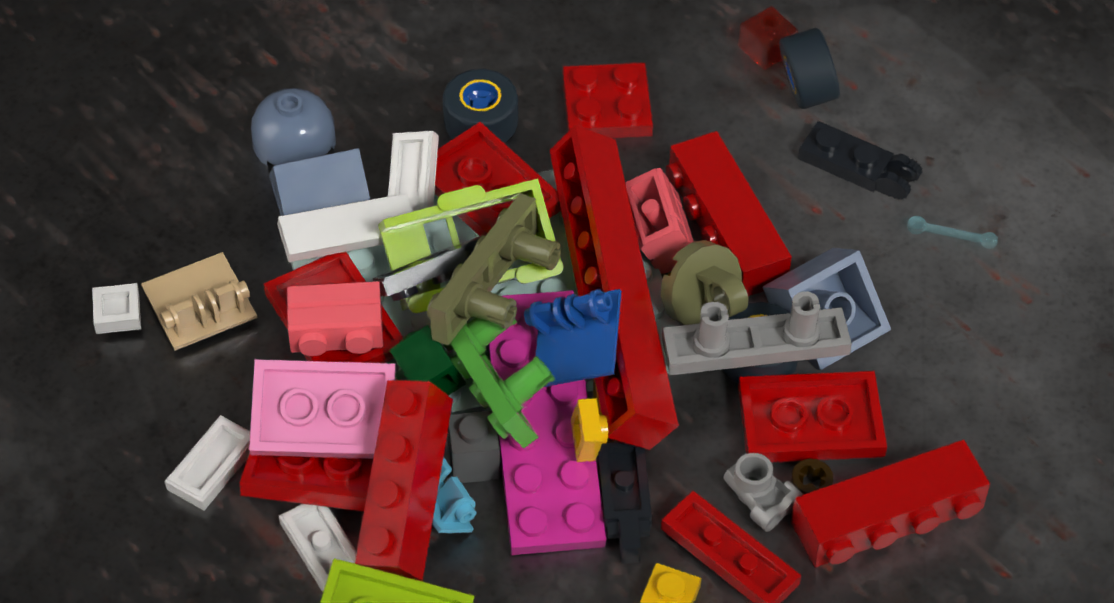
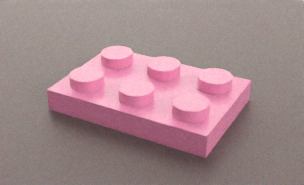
M255 360L250 454L374 458L387 380H395V364Z

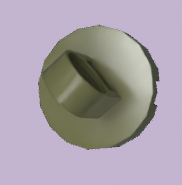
M702 240L688 244L673 257V260L678 262L673 267L670 276L664 274L661 284V300L665 312L670 318L676 320L680 325L699 324L701 308L709 302L724 304L728 310L729 318L747 309L748 294L744 284L741 282L742 271L737 257L728 248Z

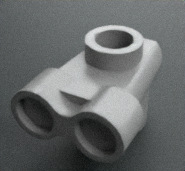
M747 453L741 456L726 471L724 481L737 494L738 499L750 508V518L765 532H768L784 516L793 512L795 498L804 494L790 481L782 483L773 476V466L767 457L759 453Z

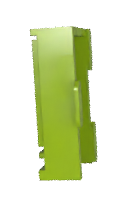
M538 178L485 192L478 185L459 189L439 196L436 206L383 219L378 224L390 269L394 270L431 255L423 224L446 219L452 244L457 246L460 242L453 216L513 201L519 194L536 199L538 232L535 235L550 241H556ZM560 258L553 270H547L545 267L533 263L507 270L497 284L515 279L521 284H527L553 277L563 271L564 265ZM432 279L417 284L418 293L399 300L402 311L409 309L412 313L416 314L427 311L431 298L436 293H440L443 288L440 287V284L434 285Z

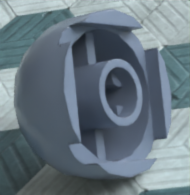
M288 88L271 93L259 104L252 117L253 150L259 160L267 165V161L274 165H281L324 156L330 151L331 147L332 150L335 147L336 138L332 113L320 97L308 90Z

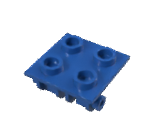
M596 289L592 290L588 295L577 296L572 294L566 298L557 297L553 303L543 304L537 301L533 302L530 308L525 309L524 319L526 324L534 326L538 330L535 356H538L545 363L556 379L544 387L614 374L622 292L620 289L607 292Z

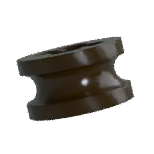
M818 459L802 460L795 465L792 471L791 483L803 494H807L833 485V472L825 462ZM807 477L812 482L820 480V486L816 488L812 483L804 485V478Z

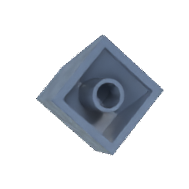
M359 148L276 165L272 167L269 174L281 216L370 200Z
M831 248L762 287L769 303L776 304L790 313L792 299L800 292L814 293L819 299L820 310L842 307L852 343L850 353L891 330L860 250ZM846 355L809 359V361L816 369L822 370Z

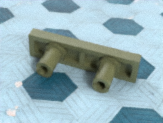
M519 194L508 208H504L500 212L496 224L488 234L479 238L474 251L464 264H459L455 268L448 284L440 293H436L431 298L427 309V316L431 323L432 340L449 345L466 322L473 316L498 324L505 329L509 328L517 313V307H515L517 304L516 300L491 293V290L517 259L545 267L547 270H553L556 267L561 255V250L559 249L561 245L557 241H550L535 235L538 232L535 198Z

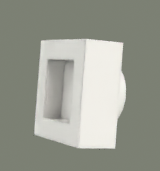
M137 283L92 288L93 318L96 334L141 329L140 297Z

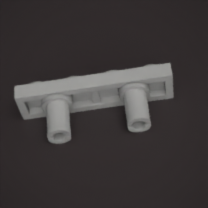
M811 292L797 293L792 299L791 313L728 320L729 314H727L728 310L724 304L709 302L701 308L699 324L662 328V343L669 375L850 355L852 346L842 307L820 310L819 299Z

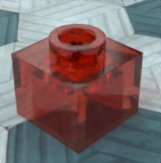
M771 6L740 24L738 46L763 70H766L782 60L779 46L780 39L798 33V29Z

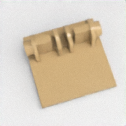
M223 252L141 283L174 350L257 318V314L248 300L250 292L245 281H238Z

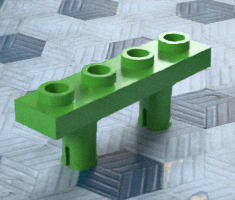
M475 318L469 323L466 322L449 345L443 344V346L449 352L453 349L455 350L456 355L451 360L466 380L472 377L475 383L469 386V389L484 409H487L489 406L493 412L487 418L503 439L511 435L525 448L536 440L538 435L523 414L522 409L524 406L522 404L548 383L556 379L538 356H535L531 362L505 381L500 378L484 352L487 351L485 346L508 328L505 329L498 324ZM514 319L511 326L518 323L516 319Z

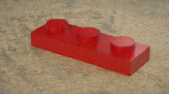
M695 491L689 493L662 519V531L753 603H781L800 585L801 574Z

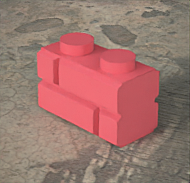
M654 168L625 183L640 249L648 260L651 261L655 269H659L661 274H666L672 271L678 262L673 260L676 253L694 241L685 212L682 209L683 206L679 193L672 183L669 182L661 168Z
M379 281L287 287L288 334L291 353L301 352L307 356H318L329 350L347 349L352 353L360 354L366 353L372 348L383 347Z

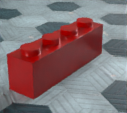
M718 131L671 145L669 164L665 166V173L669 182L672 183L675 189L679 190L683 197V205L688 218L691 221L696 220L699 225L702 240L724 246L737 257L742 271L741 282L744 284L748 296L763 292L762 287L790 272L791 254Z
M387 380L355 564L423 582L453 399L430 381Z
M963 439L796 497L791 524L815 568L827 563L840 564L849 560L855 553L872 547L874 549H883L903 536L915 532L917 534H925L935 529L940 523L957 517L959 519H967L974 516L984 507L990 482Z

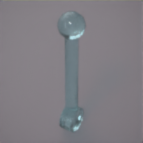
M913 216L908 222V230L912 234L918 235L926 231L979 242L987 249L994 248L998 243L997 236L992 232H986L982 235L926 223L925 219L920 216Z

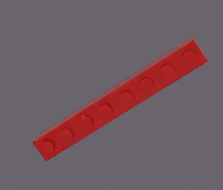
M574 125L549 151L578 296L588 295L592 290L596 289L602 292L617 289L622 291L614 374L595 378L601 412L607 419L608 438L650 450L675 430L679 424L618 147L615 139Z

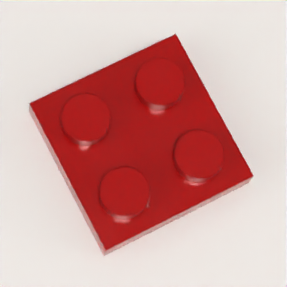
M645 63L563 66L568 131L574 125H578L610 138L652 136L653 122Z

